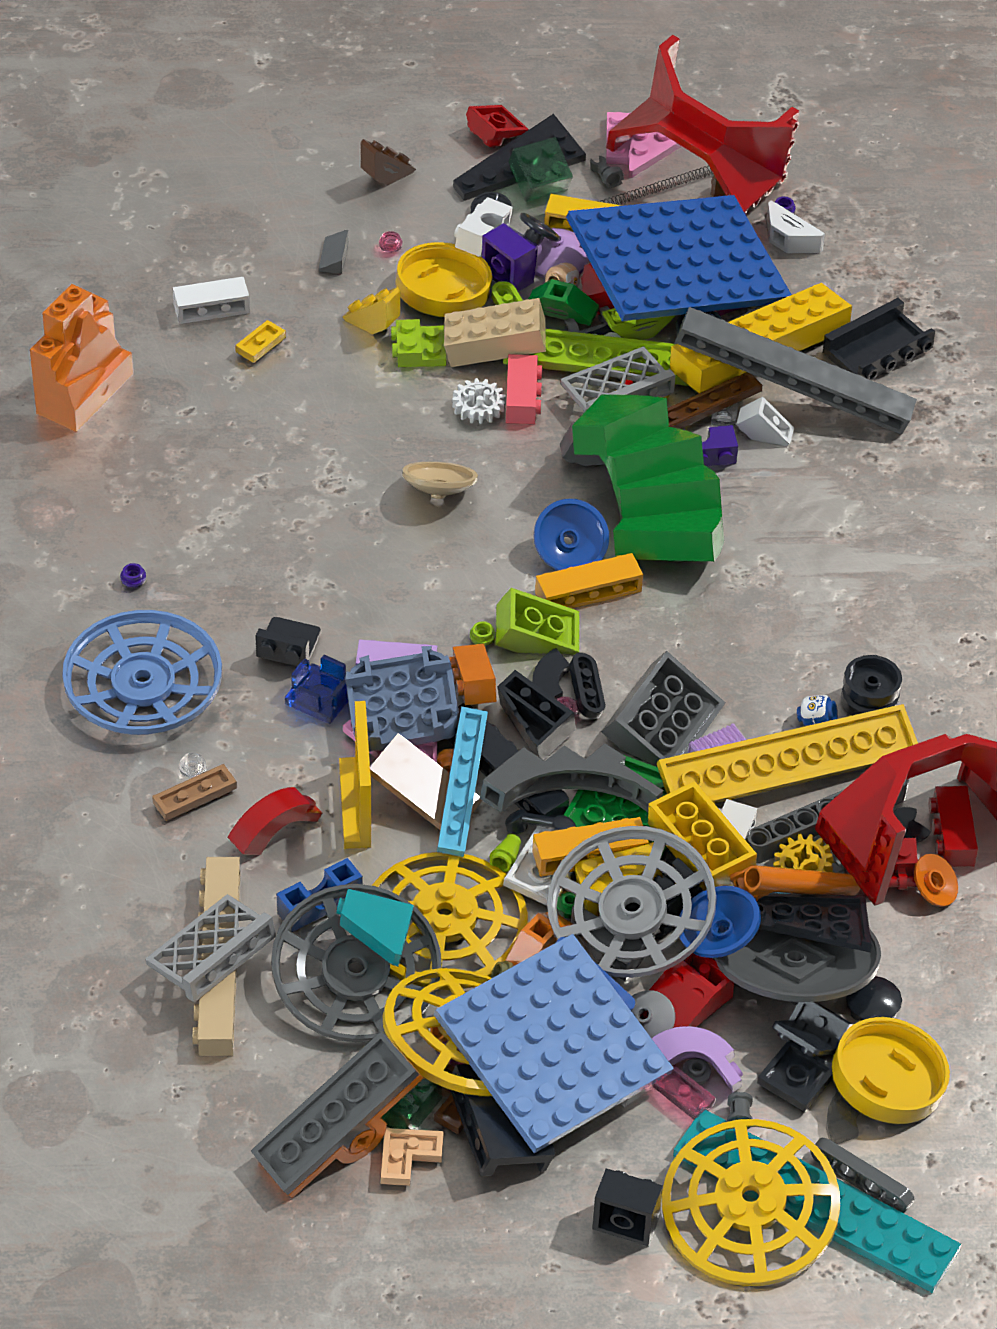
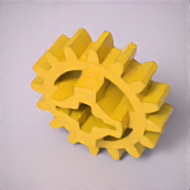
M798 834L797 841L789 837V845L780 844L781 853L774 854L776 860L773 863L774 867L833 872L832 863H834L830 846L824 845L822 838L814 841L812 834L807 839H803L802 835Z

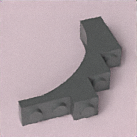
M603 744L586 759L564 745L546 761L523 747L483 780L480 799L499 812H503L512 804L534 794L561 789H581L603 792L627 799L648 812L649 803L661 798L663 790L626 767V757L607 744Z

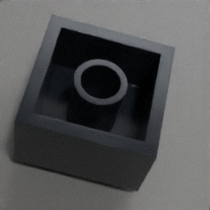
M606 1168L595 1195L592 1229L649 1247L660 1217L663 1185L657 1184L650 1179L630 1176L620 1170L614 1171Z

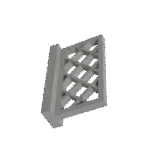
M641 347L564 377L560 380V385L585 412L601 394L653 397L670 395L674 393L675 374L670 369L665 371L647 349ZM641 356L646 360L645 364L633 362L634 359ZM616 366L626 367L625 372L612 370V368ZM632 368L642 370L643 372L642 375L629 373V370ZM647 371L657 373L651 377L646 376ZM599 374L605 375V378L600 380L591 378V376ZM610 376L621 378L622 381L621 383L608 381ZM626 380L636 381V383L631 385L625 384ZM577 382L583 383L584 386L583 388L573 387L571 384ZM588 385L601 387L600 392L588 390ZM605 388L616 390L611 393H604ZM584 396L596 399L586 402Z
M227 894L145 959L146 964L185 990L186 997L192 1002H196L276 937L273 919L265 912L261 915L257 914ZM228 905L235 909V914L220 915V912ZM239 921H253L246 927H239ZM235 922L234 928L219 929V923ZM215 923V930L199 931V928L204 924ZM234 936L228 942L218 944L219 937ZM214 938V944L199 946V939ZM185 940H194V946L179 947V944ZM213 953L205 960H198V954ZM194 954L193 961L178 962L179 955ZM174 956L173 963L161 964L158 962L163 957ZM192 969L184 977L177 975L178 970Z

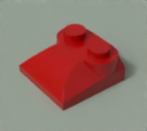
M503 105L469 106L466 112L467 126L470 128V131L478 135L488 147L495 148L496 146H501L504 139L520 136L529 130Z

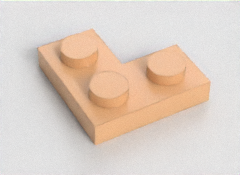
M386 1128L381 1184L410 1186L412 1161L442 1163L443 1131Z

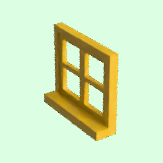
M355 701V757L339 758L344 849L371 848V775L366 701Z

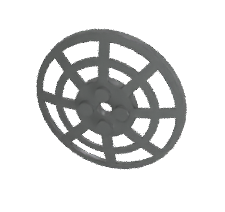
M362 884L338 885L310 895L297 904L286 916L278 929L273 943L271 958L272 977L277 993L286 1008L307 1028L322 1036L338 1041L370 1042L381 1031L385 1034L382 1016L384 1007L379 1008L374 996L383 988L392 990L400 980L389 977L390 963L353 935L346 934L345 929L340 926L341 915L336 914L337 907L334 899L346 897L348 889L408 904L411 903L389 890L376 886ZM323 903L328 916L327 920L314 927L304 940L290 932L292 926L302 915ZM415 906L411 920L420 929L423 936L410 943L405 941L401 959L404 958L406 963L405 978L415 974L413 953L423 948H429L432 969L441 968L442 964L440 947L435 932L428 920ZM332 928L336 940L326 951L313 945V942L322 933ZM284 942L299 950L296 965L298 981L286 984L282 983L280 974V956ZM307 955L322 962V975L309 979L306 978L305 961ZM357 962L364 969L360 973H353L348 969V965ZM440 977L431 978L430 984L440 981ZM412 983L405 988L421 991L424 987L413 985ZM327 986L331 992L337 995L331 1008L320 1001L312 989ZM436 990L431 992L430 994L435 995ZM303 992L313 1006L327 1015L322 1025L319 1026L302 1015L292 1004L288 995ZM397 996L394 1010L399 1007L406 997ZM347 1000L363 1001L368 1013L347 1014L343 1013L342 1010ZM422 1003V1014L427 1010L430 1005L429 1003ZM412 1015L401 1024L413 1021ZM337 1020L354 1023L373 1021L379 1033L350 1035L334 1032L332 1029Z

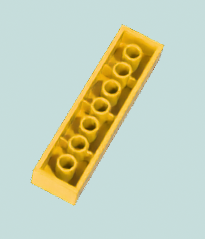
M819 283L728 323L801 351L824 341V335L851 321L852 305L823 283ZM675 344L671 346L670 370L698 393L746 372L682 345Z

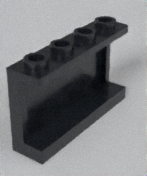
M896 298L824 335L822 353L838 367L872 381L877 376L891 371L896 366L908 362L919 354L933 348L935 330L932 328L926 331L921 330L903 314L904 302L900 298Z
M456 1064L452 1072L453 1075L481 1081L469 1064ZM450 1090L481 1177L492 1176L498 1165L537 1163L540 1172L547 1170L555 1155L552 1143L533 1153L493 1096H478Z

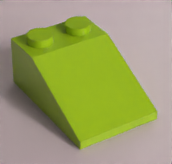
M510 588L496 604V645L517 653L547 654L557 648L561 654L575 655L579 653V611Z

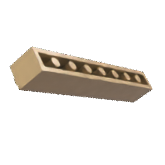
M206 857V868H201L200 884L205 885V890L199 891V906L204 907V912L227 894L239 901L240 857ZM228 905L220 912V915L235 914V909ZM235 922L219 923V929L234 928ZM215 923L204 924L199 929H203V931L215 930ZM234 936L219 937L218 944L226 943ZM214 938L199 939V946L214 944ZM202 953V958H198V960H205L213 953ZM237 969L199 999V1004H194V1021H198V1027H193L192 1040L193 1044H198L199 1056H233Z

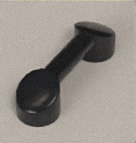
M523 809L513 812L505 820L506 829L511 834L524 832L528 824L554 828V831L576 827L574 821L567 816L558 815L552 817L525 813Z

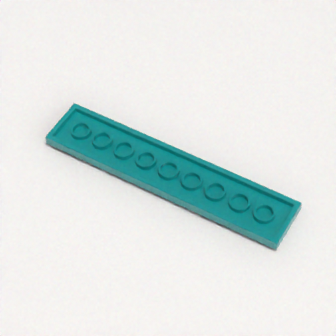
M703 1108L674 1148L673 1156L676 1157L679 1151L698 1134L727 1121ZM735 1128L707 1137L695 1145L692 1150L706 1157L717 1147L731 1141H736ZM748 1132L749 1139L763 1140ZM750 1147L752 1161L768 1165L777 1155L775 1152L766 1149ZM738 1149L722 1154L714 1162L728 1169L730 1166L740 1162ZM798 1158L805 1167L812 1184H829L824 1171ZM686 1159L682 1160L695 1168L697 1167V1165L687 1161ZM789 1162L778 1171L785 1184H802L797 1171ZM704 1171L706 1174H708V1175H710V1176L716 1178L715 1176H713V1175L710 1174L709 1172ZM837 1179L840 1191V1213L832 1240L933 1293L959 1253L961 1243ZM749 1190L744 1193L756 1200L759 1198L758 1193ZM787 1196L784 1211L796 1221L803 1209L804 1196ZM813 1196L812 1212L806 1227L821 1235L829 1219L831 1196Z

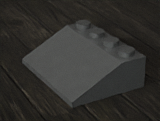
M666 651L649 666L601 732L621 750L657 767V762L661 759L687 754L689 743L702 737L726 702Z

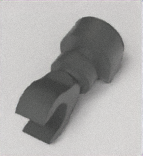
M599 156V163L590 159V169L599 173L603 183L608 188H614L622 184L621 180H624V173L619 167L607 165L606 158L603 156Z

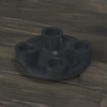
M875 976L866 986L847 995L846 1001L851 1010L852 1018L862 1021L875 1017L896 1018V1014L901 1009L902 997L894 983L886 978Z

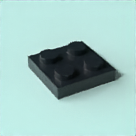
M794 1041L792 1043L786 1042L758 1076L757 1084L806 1112L833 1079L832 1064L819 1056L811 1057L801 1050L802 1046Z

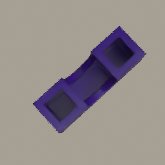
M733 425L708 427L707 440L702 442L705 466L737 464L738 443Z

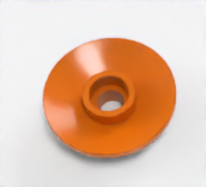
M926 854L920 857L914 867V879L921 895L929 903L938 907H945L953 903L958 894V881L950 864L936 854Z

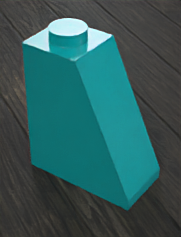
M348 889L346 898L340 897L336 914L341 915L340 926L390 964L399 967L414 905Z

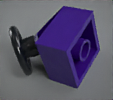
M521 213L519 216L521 221L530 227L524 235L504 223L482 235V258L490 266L492 280L496 283L501 281L509 282L514 285L517 292L534 283L538 246L543 239L547 238L553 242L560 241V236L554 230L527 213Z

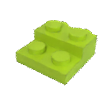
M420 319L396 320V326H391V341H396V343H392V357L397 358L398 367L446 366L444 326H420Z

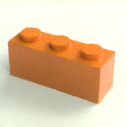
M484 644L453 647V657H449V660L451 662L457 695L462 696L464 704L474 705L497 702L496 678Z

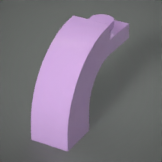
M687 1026L663 1031L652 1038L672 1066L685 1059H703L716 1069L733 1093L742 1087V1079L740 1078L743 1076L742 1071L734 1061L729 1063L735 1057L734 1049L717 1034L706 1029Z

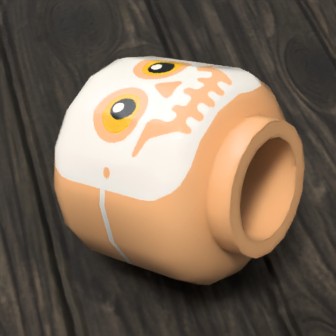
M567 262L551 267L545 275V283L554 279L574 284L577 287L580 284V275L577 268Z

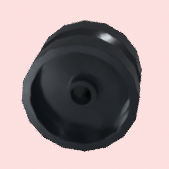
M863 655L853 659L847 665L844 673L841 692L843 708L849 715L853 716L897 706L902 686L900 669L891 660L878 655Z

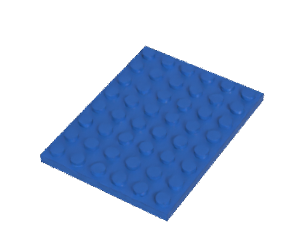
M734 195L568 211L566 216L622 321L682 315L687 313L689 307L702 312L763 306L792 295Z

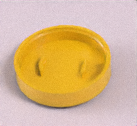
M432 242L415 246L401 256L397 265L395 285L400 290L402 300L412 308L425 314L445 317V314L482 307L490 295L492 272L490 266L482 257L458 249L452 243Z
M875 1017L852 1025L841 1037L832 1060L833 1079L844 1099L864 1115L886 1123L907 1124L929 1116L940 1104L950 1078L947 1058L938 1043L919 1027L895 1018Z

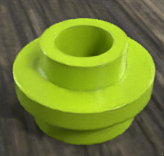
M485 621L477 622L470 630V639L474 644H484L486 646L494 642L496 638L493 626Z

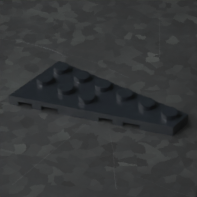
M553 113L454 179L453 188L465 201L485 192H493L586 161V153Z
M770 893L756 901L761 913L758 929L871 953L872 943L865 896Z

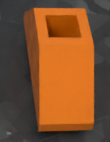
M539 912L520 931L505 961L512 962L513 966L557 942L549 921L548 912ZM558 915L560 927L574 925Z

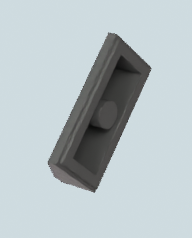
M348 230L325 237L319 272L342 274L349 242Z

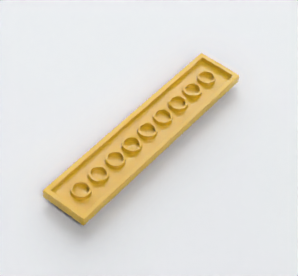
M904 704L661 759L657 762V767L667 794L695 781L715 804L724 802L726 799H737L869 768L883 755L915 745L918 742Z

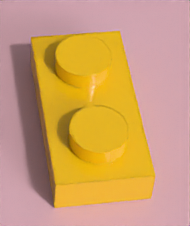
M266 320L237 343L235 351L252 363H255L286 338V330Z

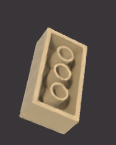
M527 299L519 302L503 303L445 314L444 347L450 366L457 367L508 358V354L529 355L546 352L545 317L540 299Z

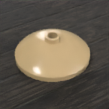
M446 462L412 463L406 465L402 471V476L409 484L419 491L431 494V497L443 499L446 498V495H454L467 490L478 479V474L474 470L462 465Z

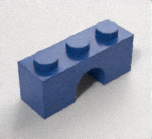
M346 858L324 869V878L315 888L307 891L304 885L298 882L276 893L277 914L284 921L295 906L310 895L338 885H363V876L352 862ZM340 898L334 899L336 907H338ZM323 903L302 915L290 931L294 932L327 915Z

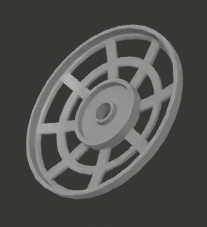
M647 826L613 828L584 840L561 861L549 886L547 899L548 916L557 940L560 937H568L571 934H574V936L581 934L593 948L603 953L604 956L597 965L609 976L627 978L649 976L679 964L703 942L715 916L716 892L714 879L709 866L701 854L677 835ZM629 839L654 841L649 856L628 855L617 858L614 857L609 843ZM665 845L684 854L696 866L698 871L683 879L672 866L660 860ZM599 849L605 863L591 871L582 884L566 878L569 871L580 859L591 851ZM645 865L642 876H623L619 867ZM658 869L668 875L676 884L662 890L653 881L656 870ZM609 871L613 881L602 893L590 889L599 877ZM702 881L706 885L708 895V910L705 921L690 919L692 903L689 889ZM561 888L576 895L574 903L576 924L565 927H560L557 902ZM681 894L683 899L682 916L666 914V901ZM585 899L599 904L600 917L584 921L583 903ZM634 902L640 905V908L634 912L625 909L629 903ZM662 924L676 927L675 931L666 940L657 945L652 933ZM605 927L615 936L610 946L607 947L599 942L590 931ZM685 929L700 931L698 937L689 947L667 961L662 951L675 943ZM641 938L646 947V950L620 951L626 939ZM651 956L655 963V966L635 970L610 968L616 958L641 959Z

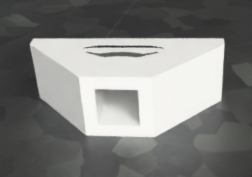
M772 200L768 202L766 221L768 238L771 244L786 253H821L823 251L825 233Z

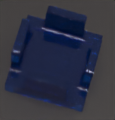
M327 655L321 657V666L314 663L310 665V661L304 658L291 675V690L285 696V704L331 724L349 701L345 681L346 665Z

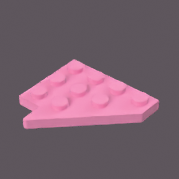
M607 112L606 145L609 131L630 113ZM659 132L636 134L615 152L606 148V163L629 165V178H633L682 146Z

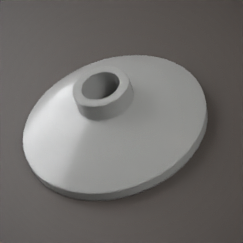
M645 990L632 996L635 999V1007L631 1012L651 1038L674 1027L675 1010L665 995L657 991ZM644 1011H648L649 1016L646 1019H641V1014Z

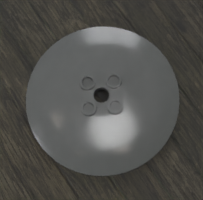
M758 929L752 940L742 949L730 955L713 959L727 978L753 993L783 1001L819 1002L847 996L866 986L875 977L880 967L881 948L871 930L872 944L871 953Z

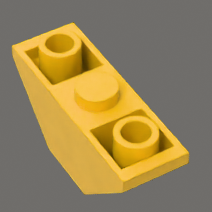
M396 287L391 290L385 288L375 296L370 294L362 301L359 299L354 301L347 307L349 311L342 318L346 322L372 335L387 329L400 316L399 288Z

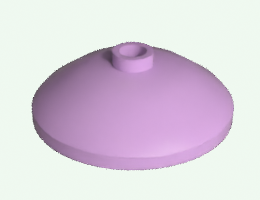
M551 228L560 236V241L553 242L547 238L543 239L538 246L535 275L545 278L547 271L551 267L565 262L574 265L579 274L584 271V265L590 264V261L583 248L579 247L580 243L575 233L566 229Z

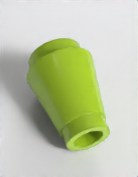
M514 834L507 835L490 853V865L500 868L504 873L508 872L517 859L521 845L520 838Z

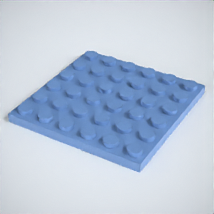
M574 934L437 1008L434 1012L438 1022L467 1059L470 1066L533 1153L538 1152L671 1074L674 1069Z

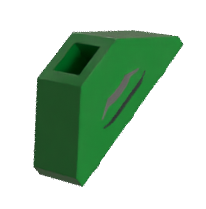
M554 279L533 289L528 298L529 300L540 299L544 315L564 320L572 318L575 319L576 323L591 326L599 310V305L577 286Z

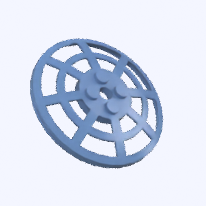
M134 610L106 617L84 630L67 651L62 675L65 692L70 703L88 721L101 728L118 733L148 735L178 728L200 715L212 703L219 690L222 680V661L214 640L196 623L169 612ZM137 623L160 624L156 637H134L125 640L118 627ZM174 627L191 635L203 647L189 654L181 646L167 640L170 628ZM108 632L114 644L103 650L93 662L79 656L81 651L92 640ZM153 646L151 652L132 654L129 650V647ZM163 648L175 653L182 660L171 665L166 658L161 656ZM117 652L120 654L122 659L116 663L113 669L101 666L113 654ZM209 655L214 667L213 686H198L199 673L196 662ZM74 665L89 671L87 680L89 695L75 697L71 683ZM188 668L191 676L190 686L175 684V674ZM100 675L111 679L112 689L98 693L96 676ZM140 677H145L149 680L145 682H140L137 679ZM171 693L185 695L176 705L169 709L163 702ZM194 695H208L199 706L178 719L174 715V713L185 707ZM119 698L127 705L124 711L120 712L110 707L104 701ZM96 703L103 711L119 719L116 723L103 720L91 714L81 705ZM153 706L158 712L151 715H134L138 707ZM163 718L166 722L152 726H127L130 721L148 722Z

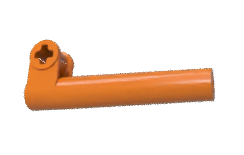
M752 865L729 876L734 887L746 890L756 901L772 892L855 896L860 890L854 877L845 873Z

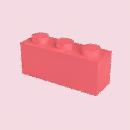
M508 354L506 423L535 424L536 414L541 415V400H536V397H541L542 383L537 382V380H542V365H537L538 355Z

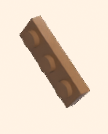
M222 764L153 795L152 800L157 810L167 821L237 789V781L227 767Z

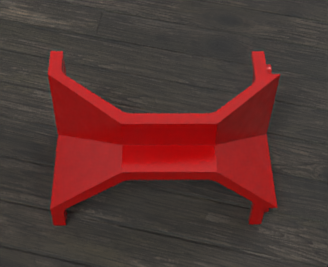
M671 35L659 45L650 97L609 131L606 148L615 152L633 135L659 132L705 160L726 196L734 195L746 215L747 211L752 207L755 208L765 195L768 196L778 183L782 184L788 174L786 172L787 165L791 160V148L795 143L794 134L799 125L798 116L800 111L791 107L777 120L772 122L732 121L723 117L681 90L674 70L680 38Z
M943 734L883 755L819 812L815 830L824 842L830 846L831 851L848 873L854 877L856 883L874 906L884 903L906 832L905 827L893 813V808L905 780L961 761L962 763L957 775L958 781H965L997 820L996 741L970 734H964L956 738Z

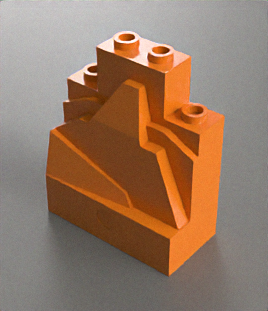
M71 284L42 313L44 336L30 349L36 414L77 432L133 375L132 353L123 349L115 339L113 313L109 312L108 300Z

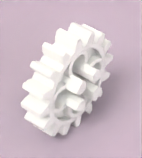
M475 378L474 383L466 380L465 386L459 384L458 390L453 391L452 408H455L456 415L461 414L462 420L470 418V423L478 420L480 424H483L485 419L492 422L493 416L496 418L500 417V412L505 410L506 396L503 394L502 388H497V383L494 382L490 385L488 384V379H485L482 383L479 382L478 378Z

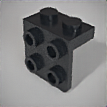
M273 617L267 629L259 628L255 635L256 657L306 668L321 635V629L315 625Z
M798 1002L789 1020L775 1021L772 1027L778 1031L777 1035L790 1043L795 1041L802 1046L801 1050L811 1057H816L817 1055L835 1054L841 1037L853 1024L818 1002Z

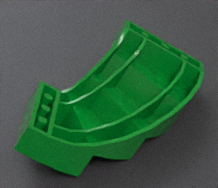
M601 394L572 425L574 455H599L609 472L621 517L620 523L613 530L615 557L633 553L636 560L714 562L721 553L724 543L720 479L713 470L704 465L702 436L687 430L669 427L667 398Z

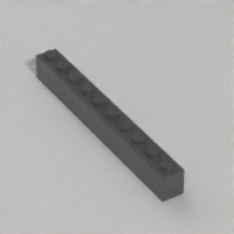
M689 307L675 343L899 434H903L911 421L916 398L846 371L836 365L819 360L814 356H809L791 347L772 341L747 329L730 324L725 320L718 319L700 310Z

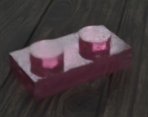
M672 1064L674 1069L671 1074L655 1082L653 1088L695 1120L705 1110L708 1111L715 1105L716 1097Z

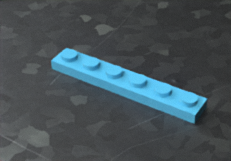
M461 707L437 852L464 857L487 711Z

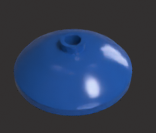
M562 499L550 504L541 512L534 526V544L539 556L548 566L557 571L600 561L605 556L609 546V530L604 517L595 507L582 500ZM564 537H569L572 544H566Z
M734 886L715 887V916L705 939L693 954L706 958L723 957L737 952L752 940L759 928L761 913L755 898L746 890ZM707 890L691 899L690 919L705 921L708 910ZM684 930L680 939L685 948L691 945L698 937L700 931Z

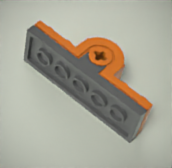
M381 1031L260 1141L251 1152L283 1192L293 1198L336 1158L344 1164L358 1161L368 1155L385 1135L387 1123L382 1119V1116L423 1079V1076L391 1039Z

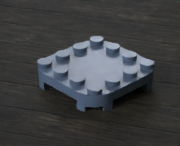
M421 646L422 653L371 662L369 655L359 658L360 663L354 666L350 672L346 671L345 681L354 736L355 701H366L369 752L384 750L398 733L413 745L450 739L456 735L459 711L452 667L448 655L444 656L442 653L433 651L432 646Z

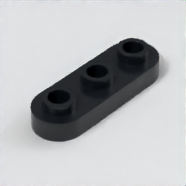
M576 653L569 663V670L577 708L584 717L597 719L606 707L597 663L593 657L586 653Z

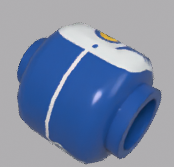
M827 695L807 696L802 700L801 706L797 707V719L803 723L804 727L838 718L836 702L834 700L831 701Z

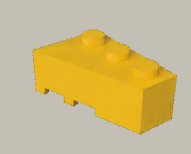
M654 842L614 852L613 855L615 858L628 855L649 856ZM602 856L582 860L575 864L574 869L577 883L582 884L591 871L605 863ZM626 865L619 868L623 876H642L645 865ZM657 869L653 879L658 875L663 878L662 871ZM609 871L599 877L590 889L602 893L613 881ZM585 899V910L599 916V904Z

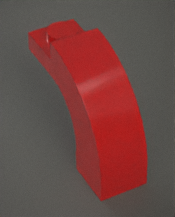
M295 787L283 788L270 793L250 807L237 821L227 838L243 855H261L269 841L280 829L296 821L318 822L323 813L311 797L302 795Z

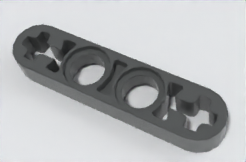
M822 1137L815 1143L828 1159L836 1175L868 1195L902 1213H905L914 1202V1195L906 1186L833 1141ZM810 1150L813 1159L821 1165L820 1161Z

